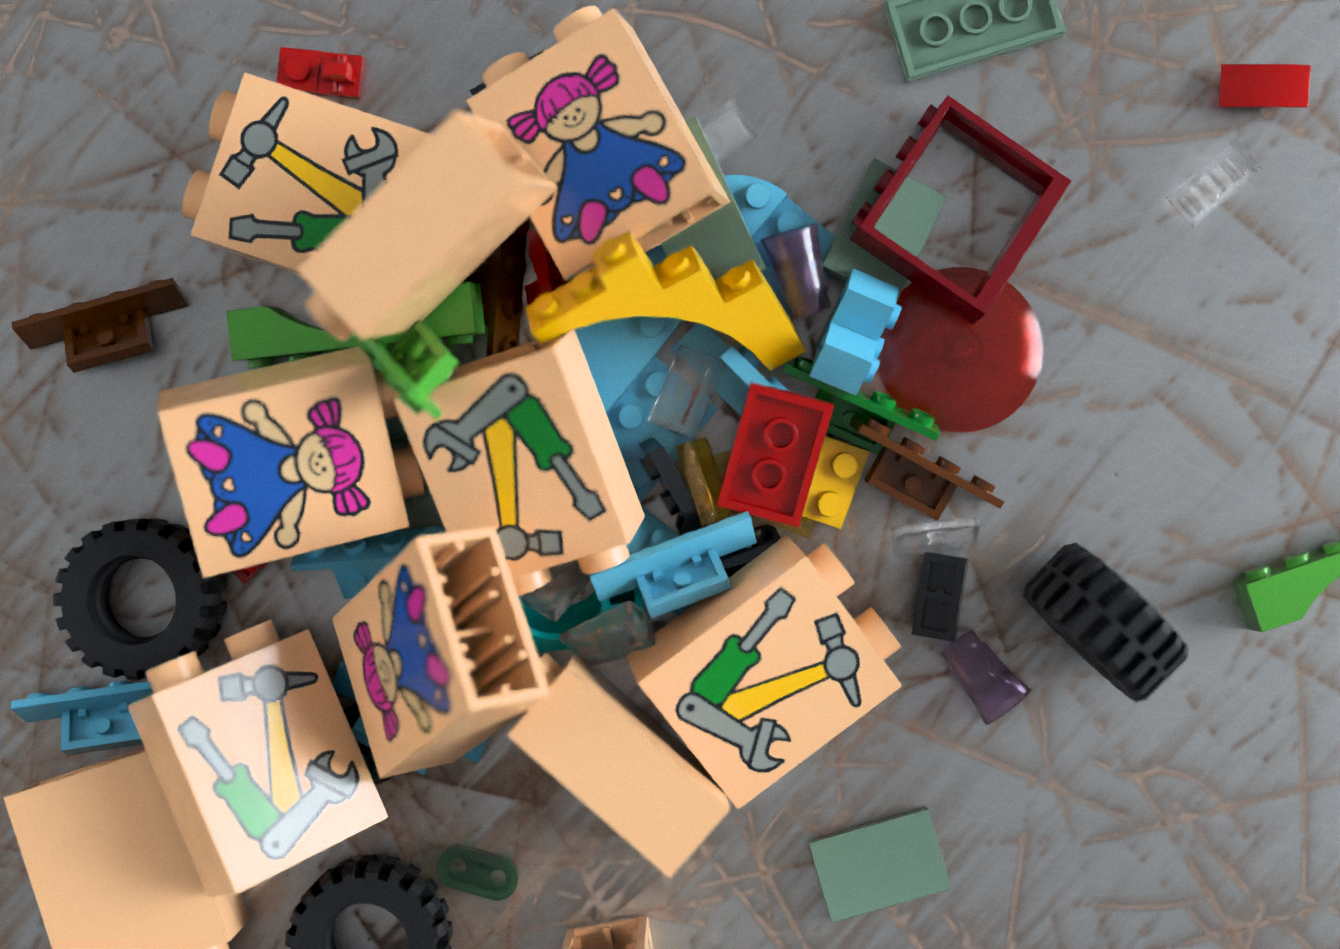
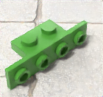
M418 320L392 349L379 337L362 339L363 341L358 346L373 359L371 363L386 376L384 378L385 381L400 394L398 398L416 414L419 415L424 409L438 420L443 415V412L429 395L437 386L444 384L449 379L453 368L459 362L437 336Z

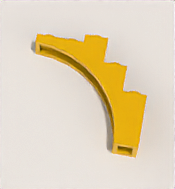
M630 231L617 238L605 241L600 248L591 252L595 268L576 275L569 283L550 294L540 296L534 303L526 307L532 334L540 344L570 330L604 320L652 316L673 317L696 322L723 332L751 350L769 371L806 352L796 326L753 259L741 266L730 269L725 275L716 280L692 245L680 252L669 255L663 262L653 266Z

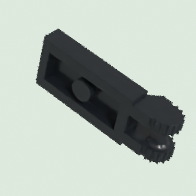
M652 437L640 443L639 446L645 455L644 458L640 459V463L652 482L658 479L665 491L659 494L670 515L673 516L678 513L675 526L681 533L680 535L682 536L687 532L696 531L708 526L664 446Z

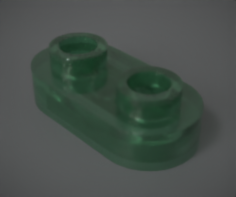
M455 844L449 846L442 852L437 861V875L444 885L486 899L500 901L510 897L519 882V871L512 860L467 845ZM456 858L463 859L466 863V869L463 871L455 870L452 866V860ZM495 870H501L505 873L506 880L502 883H497L492 879L491 873Z

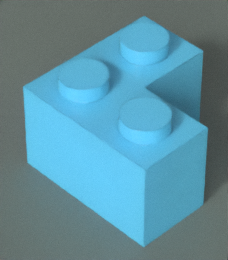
M853 268L821 333L809 376L855 396L863 382L870 384L879 367L880 360L877 358L885 341L880 336L885 327L893 329L902 306L896 304L899 287Z

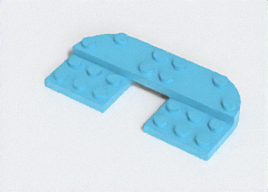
M724 175L767 270L761 273L792 320L829 276L828 273L822 271L819 267L834 235L790 200L785 191L772 183L746 175ZM661 244L645 253L653 266L667 258ZM635 316L604 320L574 329L640 503L659 480L656 479L652 482L643 469L640 459L644 458L645 455L639 444L650 437L655 438L664 446L674 463L718 410L714 404L655 356L684 321L673 317Z

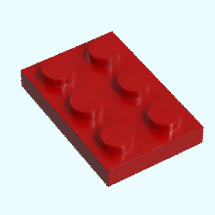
M751 381L718 495L717 506L743 513L748 511L750 515L799 528L834 408L833 403Z

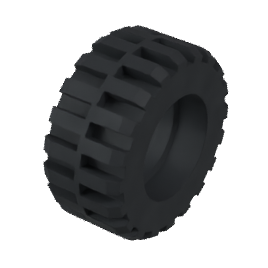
M158 518L114 521L102 525L101 530L91 531L81 538L82 545L80 547H72L66 555L65 559L70 564L68 568L58 570L55 580L57 583L62 584L61 592L53 593V606H61L62 617L55 620L59 631L67 629L71 638L65 641L72 652L81 650L85 654L81 661L91 669L100 666L103 668V675L112 678L125 676L127 680H142L147 678L146 671L194 651L197 657L200 656L209 647L207 642L217 636L221 625L217 623L219 616L225 615L227 602L221 601V591L227 590L226 579H219L218 574L203 578L194 542L190 535V529L185 526L170 524L168 520ZM132 559H148L158 564L169 576L175 590L176 603L173 617L166 629L154 636L138 637L129 633L117 622L110 608L109 588L111 580L118 568L123 563Z
M1077 543L1064 545L1025 585L1023 597L1041 618L1085 661L1134 702L1147 700L1187 659L1188 646L1169 622L1131 585L1125 582L1120 575L1113 569H1110L1097 556L1091 554L1089 550Z
M376 854L363 855L358 861L350 858L340 862L334 869H328L306 891L289 919L292 925L286 932L285 946L291 947V949H337L333 938V925L343 910L356 904H372L392 913L400 921L406 932L409 944L408 949H451L452 946L449 943L453 935L452 922L447 921L446 915L449 908L445 898L438 899L435 894L438 886L431 878L425 882L418 876L421 869L413 864H410L408 869L398 865L400 858L387 856L383 861L377 860Z

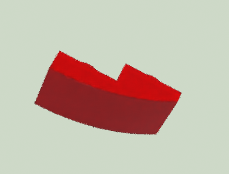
M1221 64L1219 107L1308 108L1311 65Z

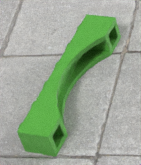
M473 282L461 283L422 323L439 340L448 339V346L473 344V336L486 334L480 284ZM263 306L226 311L232 361L247 362L248 369L273 366L272 359L287 357V362L312 357V354L330 353L356 347L363 341L355 332L346 341H341L325 329L299 320L278 307ZM407 332L379 336V338L392 349V345H396Z
M1340 539L1324 544V552L1310 556L1308 552L1297 553L1284 558L1285 565L1271 570L1269 565L1259 566L1245 571V579L1233 582L1248 628L1258 632H1265L1301 620L1313 601L1330 583L1340 577Z

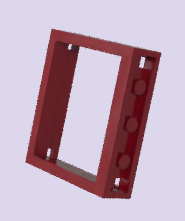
M947 95L937 108L931 104L917 123V125L923 128L918 137L914 139L909 136L895 157L901 160L896 170L893 172L887 169L873 190L879 193L874 203L870 205L868 202H865L851 222L857 228L850 237V240L974 324L987 314L1070 185L1071 180ZM940 127L1037 193L972 295L874 228Z

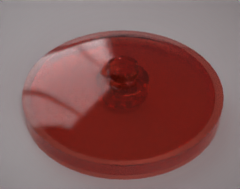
M952 267L937 270L971 295L987 273L984 270L968 267ZM1007 282L987 314L972 324L914 283L909 284L902 290L896 303L902 306L899 317L892 330L885 327L880 337L885 339L877 358L880 360L878 367L880 379L888 395L897 400L896 406L908 412H911L912 408L920 409L935 418L933 423L939 425V431L951 433H965L989 428L1012 415L1032 392L1039 377L1043 358V341L1040 326L1034 311L1024 296Z

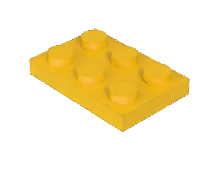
M825 435L802 516L841 529L870 452Z

